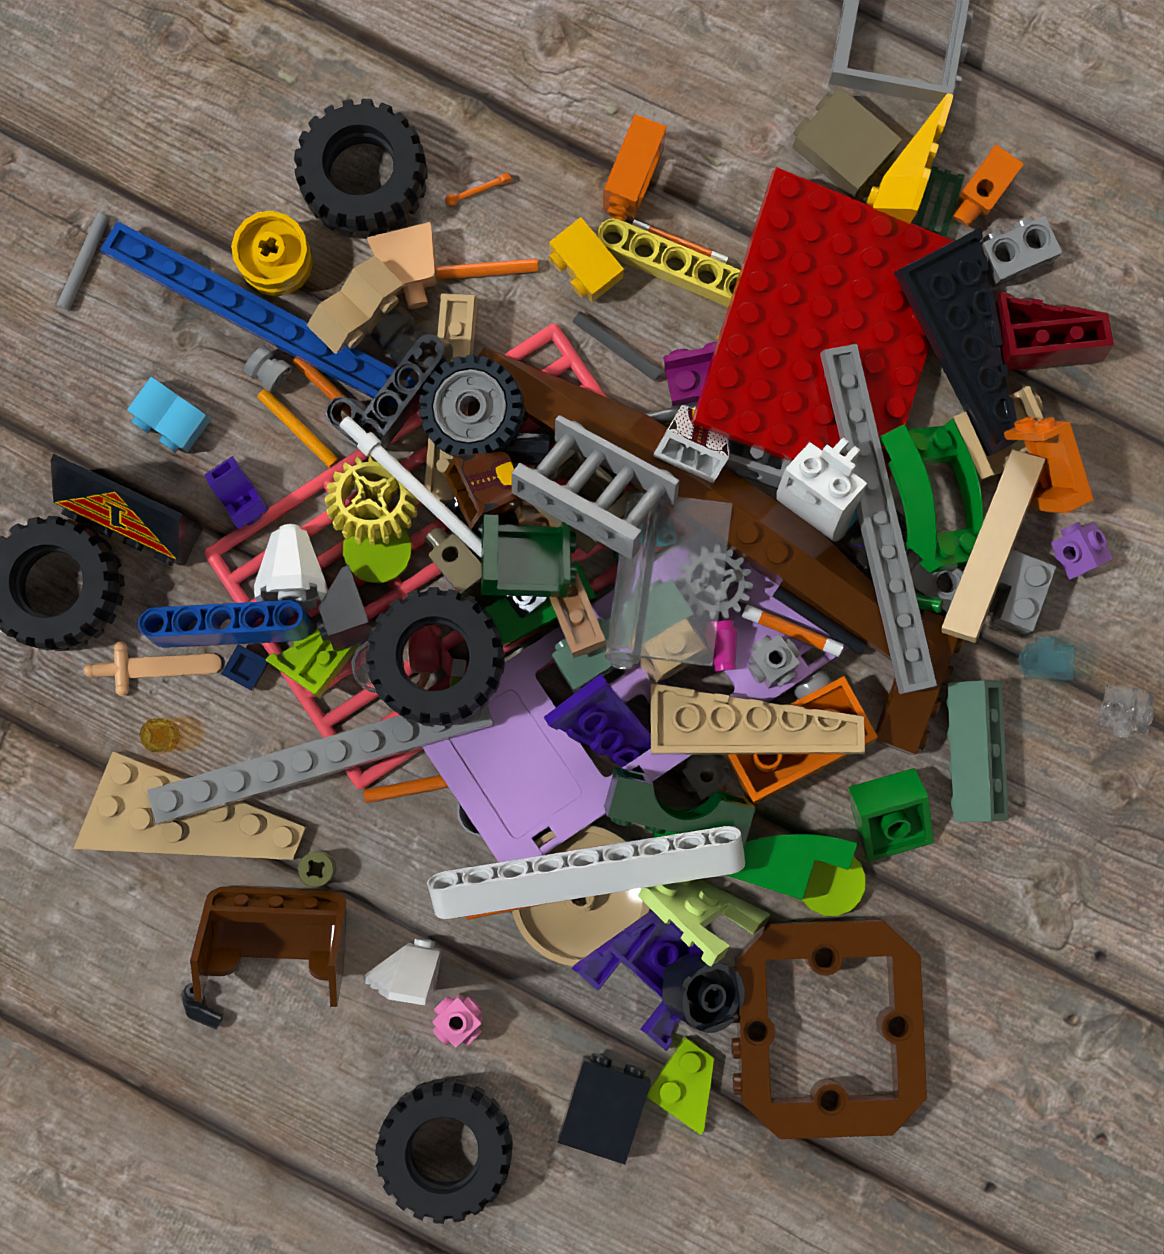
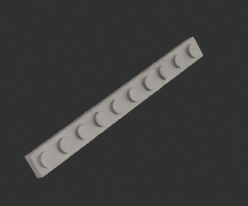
M853 344L823 350L820 355L840 440L845 438L850 442L843 452L844 457L854 446L861 450L853 462L856 465L853 473L867 482V485L856 510L899 694L937 686L858 346Z
M487 704L483 710L480 708L473 714V717L466 721L460 720L455 722V725L445 727L443 725H434V727L423 726L399 715L149 789L147 792L155 824L160 825L494 726L489 706Z

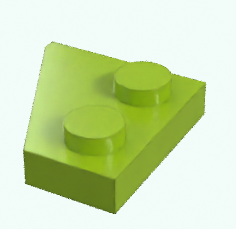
M317 628L313 634L305 639L294 641L293 647L278 655L272 653L265 660L320 699L360 644L334 652L330 640L323 642Z
M685 1036L650 1086L647 1094L650 1100L700 1135H702L705 1128L714 1056Z

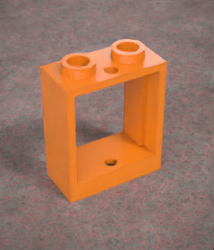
M634 114L604 187L603 210L607 211V215L611 218L626 221V219L634 221L663 152L667 126Z

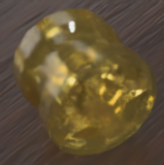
M150 719L143 724L140 730L141 743L151 752L166 753L172 751L180 739L178 727L168 719Z

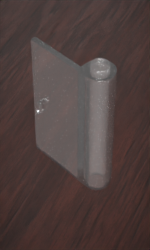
M634 493L628 496L624 519L627 518L645 493ZM677 497V501L672 505L659 498L637 527L641 530L640 548L637 554L631 560L619 553L605 658L611 661V666L619 669H631L632 665L638 664L641 658L704 666L713 665L733 503Z

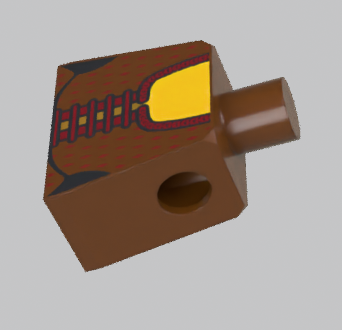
M505 452L455 455L444 472L470 530L482 526L484 515H498L499 518L515 510L522 501V498L512 493V472L515 468L509 455Z

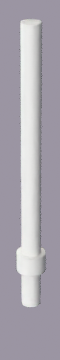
M347 416L344 418L339 426L358 443L357 448L367 457L372 456L481 558V538L381 446L382 442L372 432L367 433L351 417Z

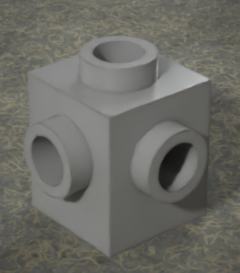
M780 634L771 639L767 635L751 646L754 652L749 656L748 661L750 665L748 669L759 684L764 682L766 687L770 688L777 683L779 687H782L797 676L794 671L800 664L797 659L800 657V653L790 639L784 641ZM777 653L782 662L772 664L769 661V655Z

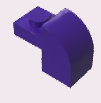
M233 456L205 474L209 486L225 506L230 519L238 529L244 525L249 526L256 523L263 513L269 509Z

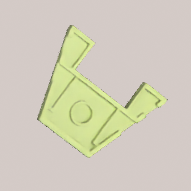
M701 879L641 888L637 895L666 924H670L672 921L684 933L681 939L689 947L695 943L704 952L701 959L710 967L725 956L730 945L704 927L723 914L751 934H755L765 926L770 917L768 912Z

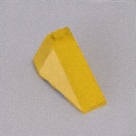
M946 94L883 176L879 186L872 185L867 198V205L907 223L912 222L918 212L930 176V167L939 144H936V141L940 139L954 95Z

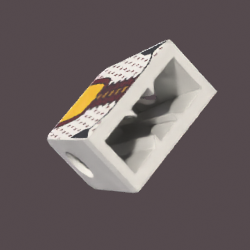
M681 405L653 456L714 483L729 458L728 439L725 436L691 424L696 407L691 408Z

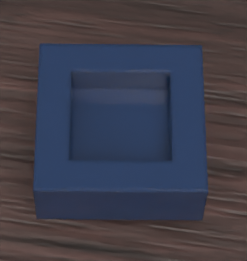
M238 644L221 674L254 691L269 663L262 656Z

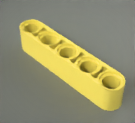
M607 219L600 225L598 238L617 261L726 307L729 306L732 297L729 287L736 284L740 272L739 269L619 219ZM609 232H616L622 237V240L617 244H609L605 241L604 236ZM640 245H647L653 250V254L649 257H640L635 252V249ZM671 258H678L684 263V267L681 270L675 271L670 269L666 262ZM702 271H709L713 273L716 280L706 284L699 280L698 274Z

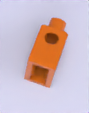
M995 144L960 193L958 199L962 204L953 215V218L967 228H970L978 215L985 218L1024 163ZM977 189L985 190L988 194L987 197L980 196L977 193Z

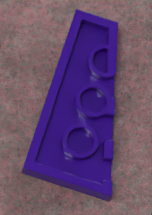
M601 674L544 716L545 721L551 728L566 732L569 738L578 743L580 741L584 742L596 753L609 756L614 763L622 767L651 749V732ZM640 766L632 770L635 772L644 773Z

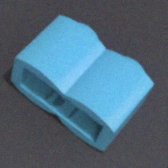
M152 377L149 378L127 409L134 416L131 420L133 424L147 434L151 429L161 434L162 436L158 441L175 453L179 448L188 453L211 421L203 412Z

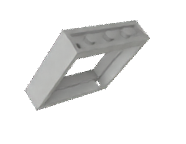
M843 0L828 84L939 104L947 93L958 95L959 85L962 81V75L957 74L958 64L964 62L968 46L967 42H962L964 30L969 31L973 18V10L968 9L970 0H955L940 85L847 68L859 0Z

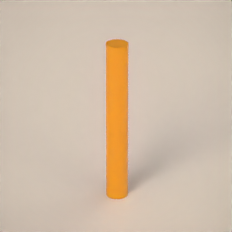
M264 388L258 394L257 398L328 468L338 462L339 458L272 393Z

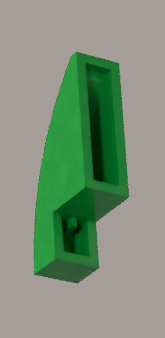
M810 834L778 835L746 842L743 848L746 861L745 867L739 872L726 876L803 900L815 860L849 870L857 843L835 837Z

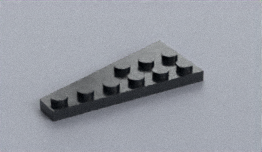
M980 227L895 271L894 274L964 412H967L975 433L988 457L1019 440H1006L1004 432L1015 427L1014 423L1017 421L1014 401L1009 397L1006 377L1009 374L1007 363L1003 364L1000 346L1003 345L994 294L989 290L986 271L989 270L987 257L983 258L980 240L983 239Z

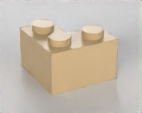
M374 255L353 268L342 289L317 306L306 326L335 354L346 347L353 349L363 340L367 333L374 335L383 327L386 322L383 317L399 302L396 296L404 284Z

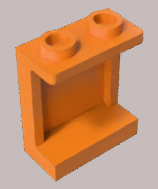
M1026 417L1016 421L1014 428L1004 432L1006 440H1024L1028 454L1046 459L1045 467L1038 482L1039 489L1035 490L1028 508L1029 510L1066 514L1094 500L1070 421H1055L1054 417L1035 420L1034 417Z

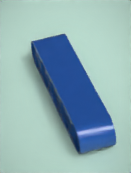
M292 600L153 607L144 611L138 620L140 632L154 645L162 648L299 641L308 637L313 627L312 619L299 603ZM299 615L295 624L287 626L290 618ZM265 617L262 625L253 628L254 623L259 618ZM231 619L228 627L220 630L222 623ZM197 621L195 628L187 631L188 626L192 622ZM164 623L162 629L154 633L157 625Z

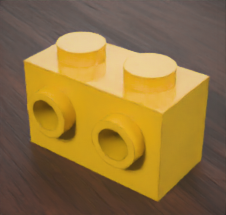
M582 217L549 241V251L551 254L548 257L559 272L565 270L572 278L569 283L579 297L583 298L586 295L592 303L623 279L624 268Z

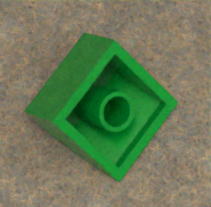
M915 768L848 787L852 814L867 862L934 843L929 796Z

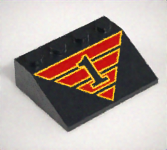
M53 454L50 460L53 503L63 508L62 515L78 523L81 522L82 518H86L94 522L93 530L110 538L113 532L125 537L123 544L142 552L144 546L156 551L153 558L170 566H173L175 561L186 564L203 529L202 527L171 508Z

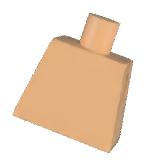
M427 222L367 237L373 256L375 255L404 284L398 294H405L408 309L426 306L428 302L424 288L437 284L434 235L431 223Z

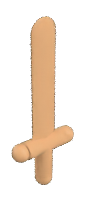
M118 641L114 645V662L90 663L84 666L83 672L87 677L115 676V691L118 695L125 696L129 693V678L214 674L220 670L222 661L214 653L128 658L127 644L123 641Z

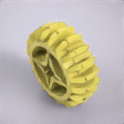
M357 456L355 466L352 467L344 462L343 469L345 473L334 471L333 478L335 482L328 483L327 485L329 494L325 497V503L329 507L327 509L328 518L334 520L332 523L335 530H343V537L346 540L355 535V541L360 545L365 538H368L370 545L374 547L376 539L382 538L383 542L388 545L390 534L400 538L402 536L400 527L410 529L412 526L410 518H416L418 511L415 506L420 501L381 464L376 462L372 456L368 458V462H362V459ZM356 488L358 495L351 500L352 504L345 508V502L349 493ZM399 492L400 500L395 509L389 513L387 505L393 500V496Z

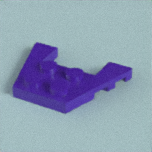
M651 910L577 962L571 969L590 986L599 991L619 964L622 963L662 999V1002L640 1030L659 1047L667 1051L673 1041L670 1035L675 1023H680L681 1020L673 1016L665 1006L662 995L664 969L667 965L674 963L688 953L704 952L695 943L689 947L681 939L684 933L672 921L670 924H666Z

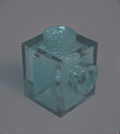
M1035 637V643L1025 645L1024 651H1021L1019 655V670L1024 671V679L1048 681L1073 680L1074 645L1056 644L1057 638Z

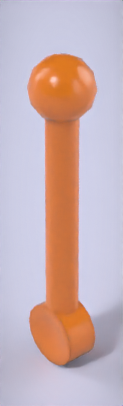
M504 173L497 179L459 194H448L445 197V203L450 207H454L462 199L498 185L508 184L512 181L510 173Z

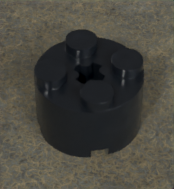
M702 952L688 953L674 963L667 965L664 969L662 995L665 1006L673 1016L694 1029L705 1033L719 1032L727 1028L735 1020L733 1015L738 1006L742 1008L745 998L743 980L735 970L722 961H718L710 967L701 959Z

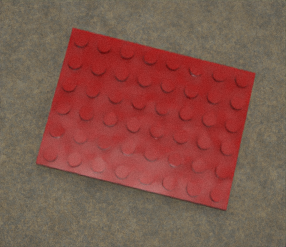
M776 167L769 179L691 424L791 462L809 442L820 450H823L826 445L834 448L840 441L820 353L826 349L857 344L878 436L880 437L904 424L906 425L930 343L894 272L953 242V240L915 224L897 219L873 209V207ZM883 445L881 449L888 478L890 479L891 470L888 463L892 460Z

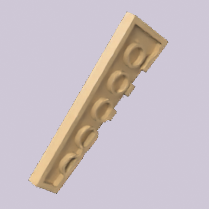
M651 684V755L865 753L863 716L818 709L811 710L787 704L779 705L755 699L747 700L729 697V695L709 694L691 689Z

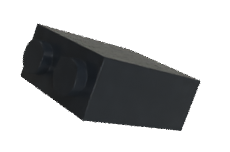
M592 1053L591 1058L583 1056L559 1131L558 1143L625 1165L650 1088V1077L645 1076L646 1070L634 1065L626 1064L624 1069L611 1065L612 1059L600 1054Z

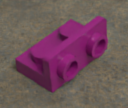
M717 342L708 343L703 348L694 350L677 349L663 357L672 406L698 401Z

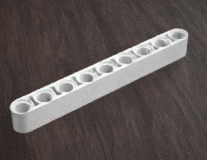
M723 826L443 871L430 877L427 885L435 915L441 919H451L728 875L742 870L745 867L746 861L741 832L735 827Z

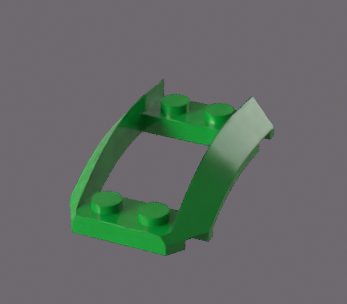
M953 419L943 426L908 430L904 424L880 436V444L885 446L892 460L888 463V466L897 484L904 508L907 527V542L904 544L905 550H913L923 559L919 564L929 573L966 567L984 522L980 484L972 457ZM950 462L963 498L966 529L937 534L933 492L925 465Z

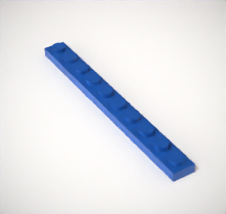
M119 221L116 222L100 249L102 254L372 399H374L395 370L356 348L350 349L346 347L335 354L306 326L307 322ZM410 377L407 378L410 388L417 385V381ZM395 398L391 399L387 407L397 411V400Z

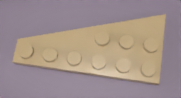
M112 752L73 848L82 850L294 860L307 827L243 801L164 824H155L147 790L183 780L184 778L123 754Z

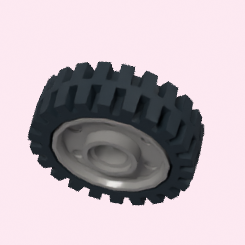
M467 355L465 358L458 356L452 358L453 361L450 363L446 361L441 364V369L438 371L434 370L430 374L432 379L429 383L425 382L422 388L424 394L420 395L419 400L421 405L419 415L428 437L439 449L453 457L461 454H487L507 450L510 447L511 441H515L518 437L519 428L522 429L524 423L523 415H525L524 397L515 378L502 365L483 356ZM471 401H479L480 409L478 413L474 416H466V405Z

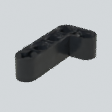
M432 334L421 336L416 340L368 407L356 399L336 397L326 407L327 420L349 440L358 445L339 426L343 421L341 411L345 405H349L351 408V418L363 430L367 432L371 426H375L378 432L377 438L382 442L381 446L385 449L420 404V395L424 394L422 388L425 382L429 383L432 379L430 374L434 370L438 371L441 369L440 365L444 362H451L453 358L452 345L448 340ZM432 345L435 346V351L438 353L435 358L432 357V352L429 350ZM423 361V365L428 366L429 368L419 365L418 362ZM416 370L419 381L415 387L410 388L407 378L412 371ZM395 398L398 403V409L394 415L390 416L387 411V404L391 399Z

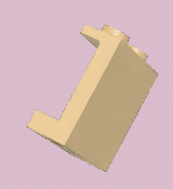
M1029 386L1009 395L1014 401L1017 421L1026 417H1034L1035 420L1044 419L1041 413L1043 411L1042 401L1036 392L1032 393ZM967 412L952 418L972 457L979 483L1003 473L1012 450L1028 454L1024 440H1019L994 455L987 457Z

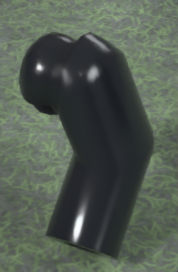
M193 983L186 985L182 990L181 1000L187 1017L217 1030L224 1013L209 1008L205 995H203L202 1002H196L194 1000Z

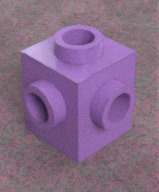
M1080 522L1060 530L1062 538L1051 542L1055 550V558L1063 566L1069 580L1113 559L1106 546V538L1102 531L1097 528L1095 522L1084 527L1081 526Z

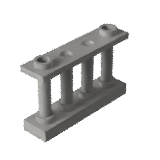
M559 415L555 419V441L557 443L536 469H530L521 463L518 464L512 472V493L632 560L640 548L641 530L637 527L659 498L672 505L675 504L678 497L679 480L674 478L670 472L663 469L660 470L586 430L578 422L570 421ZM570 449L586 457L587 459L566 485L560 486L547 478ZM599 465L617 474L596 502H589L577 495ZM629 482L646 490L645 495L626 519H620L607 512Z

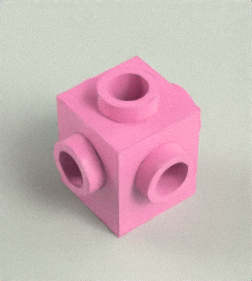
M459 993L452 999L448 995L433 1009L437 1015L432 1020V1023L436 1026L432 1031L444 1045L451 1043L456 1048L463 1042L468 1046L482 1032L478 1027L483 1021V1017L480 1015L483 1010L470 996L465 999ZM452 1017H460L463 1020V1026L455 1029L450 1024Z

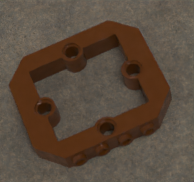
M881 919L767 922L735 957V967L731 968L743 980L745 998L742 1008L738 1006L733 1015L735 1020L731 1023H737L738 1037L731 1040L732 1058L738 1059L739 1073H733L734 1095H740L742 1104L779 1139L893 1136L927 1099L921 955L885 921ZM820 948H829L832 953L831 961L824 966L817 965L815 962L816 952ZM887 956L889 1007L880 1011L877 1016L876 1026L881 1036L891 1043L893 1094L848 1095L838 1082L825 1078L817 1081L812 1086L809 1097L771 1098L769 1045L775 1038V1027L768 1017L766 960L805 959V963L811 970L819 975L829 976L840 969L843 958ZM897 1016L902 1017L904 1020L902 1031L897 1034H890L888 1030L890 1020ZM754 1021H761L765 1024L764 1034L756 1039L749 1037L747 1034L748 1026ZM829 1090L836 1091L838 1095L836 1103L831 1107L822 1106L820 1100L823 1093Z

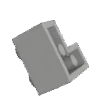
M1012 550L997 588L1003 590L992 623L1021 634L1032 632L1056 566Z

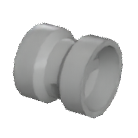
M263 345L251 355L243 371L252 379L259 378L262 382V387L268 392L274 393L286 381L292 367L284 360L278 361L276 358L274 359V353Z

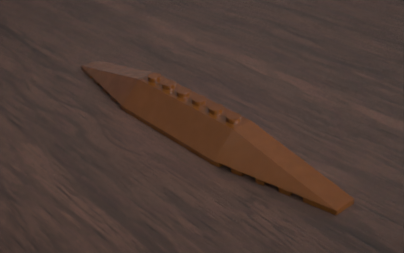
M486 347L483 348L478 357L483 356L496 361L515 378L524 397V416L554 436L555 419L559 415L570 421H576L586 430L660 470L663 469L670 472L674 478L679 480L677 501L672 505L659 498L657 502L726 548L732 549L735 554L749 562L750 567L811 605L891 660L874 584L822 532L725 466H723L714 483H711L654 457V452L668 428L647 414ZM602 467L603 469H605L606 471H608V472L611 473L612 475H614V476L617 475V474L613 473L612 471H610V470H608V469ZM629 482V483L627 484V485H629L630 487H632L633 489L638 488L639 490H641V491L644 492V493L647 492L646 490H644L643 488H641V487L635 485V484L632 483V482ZM925 635L932 667L934 668L943 652Z

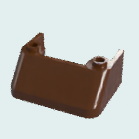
M219 887L212 890L205 900L190 958L194 1000L202 1002L208 976H226L237 970L241 957L309 960V972L314 978L329 981L330 1007H337L344 971L347 916L345 897L339 892L325 890Z

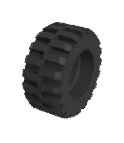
M362 98L361 104L357 105L353 104L352 99L342 101L343 107L335 109L333 105H330L323 109L325 116L319 119L315 115L308 122L311 130L309 133L302 131L298 139L301 148L295 150L294 161L297 168L294 169L302 196L316 219L320 218L324 226L332 231L338 228L341 235L352 237L354 232L359 233L361 239L371 237V232L379 231L380 234L390 232L389 227L395 223L400 228L407 223L406 215L408 213L413 215L420 207L418 200L419 198H424L427 189L425 180L428 179V168L419 135L414 127L409 126L408 119L401 112L394 114L392 106L383 102L380 103L379 108L374 107L372 99ZM357 144L379 146L385 149L393 160V172L389 180L377 191L366 195L346 194L334 186L330 177V170L337 156L345 149Z
M48 516L47 519L34 517L28 519V524L25 526L17 523L9 528L11 535L8 538L0 536V630L7 636L15 638L19 643L47 651H69L70 647L80 648L88 645V639L92 637L98 639L105 633L104 625L114 622L117 615L113 611L116 605H122L124 596L119 594L120 587L125 586L124 576L119 574L118 570L122 565L118 556L112 553L111 545L90 528L71 519L65 520L59 516ZM61 552L70 555L79 563L83 577L82 590L79 598L69 610L54 617L43 616L35 612L28 603L25 591L26 579L32 566L39 559L50 553Z
M428 587V590L424 592H418V590L408 592V597L400 601L398 598L389 604L391 608L385 614L380 613L376 619L377 626L375 630L370 631L367 640L370 643L369 651H366V663L369 666L368 675L370 681L382 701L394 712L411 722H417L423 726L434 727V725H443L445 727L455 725L454 723L460 720L466 721L473 717V714L480 708L483 710L489 703L490 697L499 688V681L504 672L505 663L504 648L498 628L486 609L484 610L480 607L478 602L470 596L465 597L461 595L459 591L453 589L442 591L439 587ZM429 625H444L456 630L465 639L469 648L470 659L466 673L458 683L448 689L439 691L423 689L414 684L404 670L403 651L407 641L415 632Z
M446 1078L435 1079L430 1084H426V1082L419 1084L414 1090L409 1093L406 1092L399 1098L380 1128L375 1155L378 1156V1163L376 1165L378 1177H383L385 1182L383 1188L387 1195L393 1194L397 1199L396 1205L403 1211L406 1208L412 1210L414 1218L423 1221L424 1216L433 1218V1223L444 1224L445 1219H453L454 1223L464 1221L466 1215L472 1213L475 1216L482 1212L488 1202L492 1203L499 1195L502 1185H505L511 1165L513 1148L509 1122L506 1115L501 1113L500 1105L494 1098H488L484 1094L485 1090L477 1085L473 1088L466 1085V1081L456 1079L455 1082H446ZM439 1117L456 1119L468 1126L474 1133L478 1143V1158L473 1169L464 1178L452 1182L436 1181L423 1174L414 1163L412 1157L413 1138L418 1129L431 1119Z

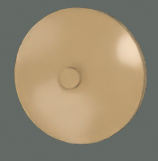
M588 825L545 855L624 843L626 841L604 828ZM550 831L534 843L540 848L556 836L553 831ZM640 889L547 903L514 910L512 914L520 933L537 952L557 963L574 966L591 952L647 914L650 908L637 896Z

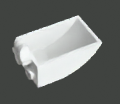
M842 438L834 448L826 445L823 450L809 442L784 470L776 497L781 504L834 542L845 536L867 485V482L853 473L856 466L853 462L861 450L854 446L845 457L841 455L850 443L845 438Z

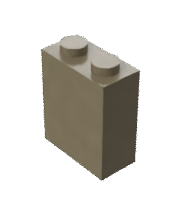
M839 87L833 95L827 93L820 100L815 108L818 112L811 120L806 117L793 132L796 138L792 148L854 199L896 152L902 138L844 89Z

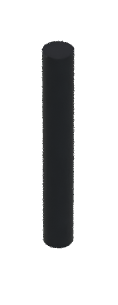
M779 585L774 592L773 598L859 655L867 645V642Z

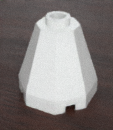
M295 524L282 525L279 527V530L271 533L254 584L256 602L292 600L299 603L304 610L316 608L317 600L321 599L322 602L328 592V587L307 531L300 529V526Z

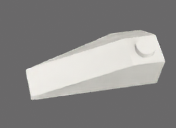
M415 938L414 944L407 943L364 975L363 982L371 984L370 987L372 989H378V993L389 1000L425 1006L436 988L442 949L435 948V941Z

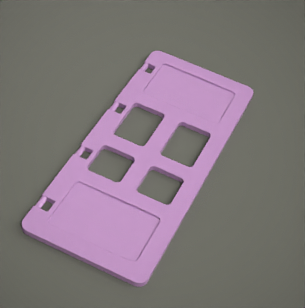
M701 531L593 603L591 606L596 618L602 617L604 621L616 614L614 609L628 599H632L633 602L645 596L643 591L659 580L663 584L672 580L680 592L685 587L677 585V578L686 577L680 571V567L682 564L691 565L688 559L691 553L699 558L701 557L702 547H705L709 554L713 553L716 545L720 547V554L725 555L729 549ZM733 552V560L740 558V556ZM744 560L740 568L742 570H751V575L745 581L753 583L752 590L743 591L750 598L748 603L738 602L741 608L739 614L734 613L732 610L728 611V620H733L734 628H738L736 669L724 670V673L734 686V692L729 697L747 700L755 699L769 703L837 656L820 650L823 656L807 666L801 656L812 649L813 646L743 618L742 614L747 604L835 641L838 640L773 598L772 596L779 586L750 567V563ZM716 562L718 567L726 571L730 570L728 566ZM699 567L693 574L691 584L701 579L703 575L702 567ZM711 577L707 587L713 586L715 591H719L722 581L716 582L715 578ZM738 584L728 589L726 593L728 602L737 593ZM704 597L698 598L701 602L714 606L712 601ZM694 607L691 609L694 614L691 623L707 646L703 632H706L705 623H710L709 614L704 613L700 619H697V609ZM721 614L716 615L714 622L724 621ZM561 626L505 662L504 672L499 681V688L490 697L488 703L494 726L422 747L498 862L543 856L606 814L604 804L612 775L609 777L602 776L580 742L578 743L569 738L567 733L560 729L555 730L551 728L544 719V716L556 707L537 681L536 673L554 661L552 653L557 651L554 646L565 639ZM780 634L784 641L790 639L800 653V657L797 658L800 664L794 671L797 676L782 687H779L776 683L767 688L764 682L759 684L748 669L750 665L748 661L749 656L754 652L751 646L767 635L773 639ZM844 645L840 654L848 650L849 647ZM777 653L769 655V661L772 664L782 662ZM634 657L623 664L625 673L610 683V685L625 703L638 695H642L651 705L652 683ZM663 681V682L660 683V685H666V686H667V684L665 683V681ZM649 749L622 769L632 771L640 766L644 774H648L653 782L691 755H651V749ZM550 827L556 837L538 848L532 838Z

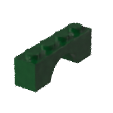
M618 767L614 768L604 804L607 817H610L612 822L623 826H631L632 823L645 825V829L658 834H664L666 830L680 834L723 826L735 827L741 832L743 848L755 812V807L750 798L718 790L706 802L695 808L674 809L663 804L655 796L653 783L648 774Z

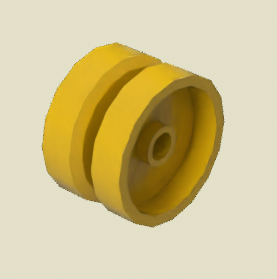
M276 211L258 212L245 219L235 231L231 245L233 261L248 285L260 294L273 297L289 295L301 288L309 278L313 266L312 249L299 224L288 215Z

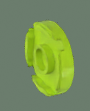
M400 527L402 531L400 538L390 534L388 545L383 542L382 538L376 539L374 547L370 545L368 538H365L360 545L356 543L355 535L348 540L344 539L343 556L346 564L349 565L350 570L357 578L368 583L385 584L396 580L406 571L411 559L412 543L405 528Z
M853 856L850 869L847 870L815 860L802 900L810 910L823 916H839L851 911L860 902L865 891V873L861 863Z

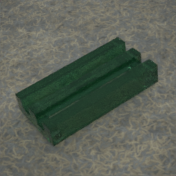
M932 166L914 224L922 227L935 178L940 179L941 183L928 227L922 228L947 237L965 175L959 173L954 175L951 174L952 171L946 169L941 171L938 170L939 167ZM948 182L953 183V188L940 232L934 229Z

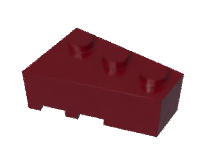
M1000 292L996 299L995 305L1003 345L1000 346L1003 364L1007 363L1008 371L1104 361L1114 346L1109 315L1106 312L1070 305L1059 307L1044 304L1043 300L1032 298L1029 301L1010 297L1011 294Z

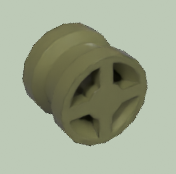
M314 851L305 855L298 866L299 876L305 884L312 887H319L329 883L336 873L334 858L329 853L323 851Z

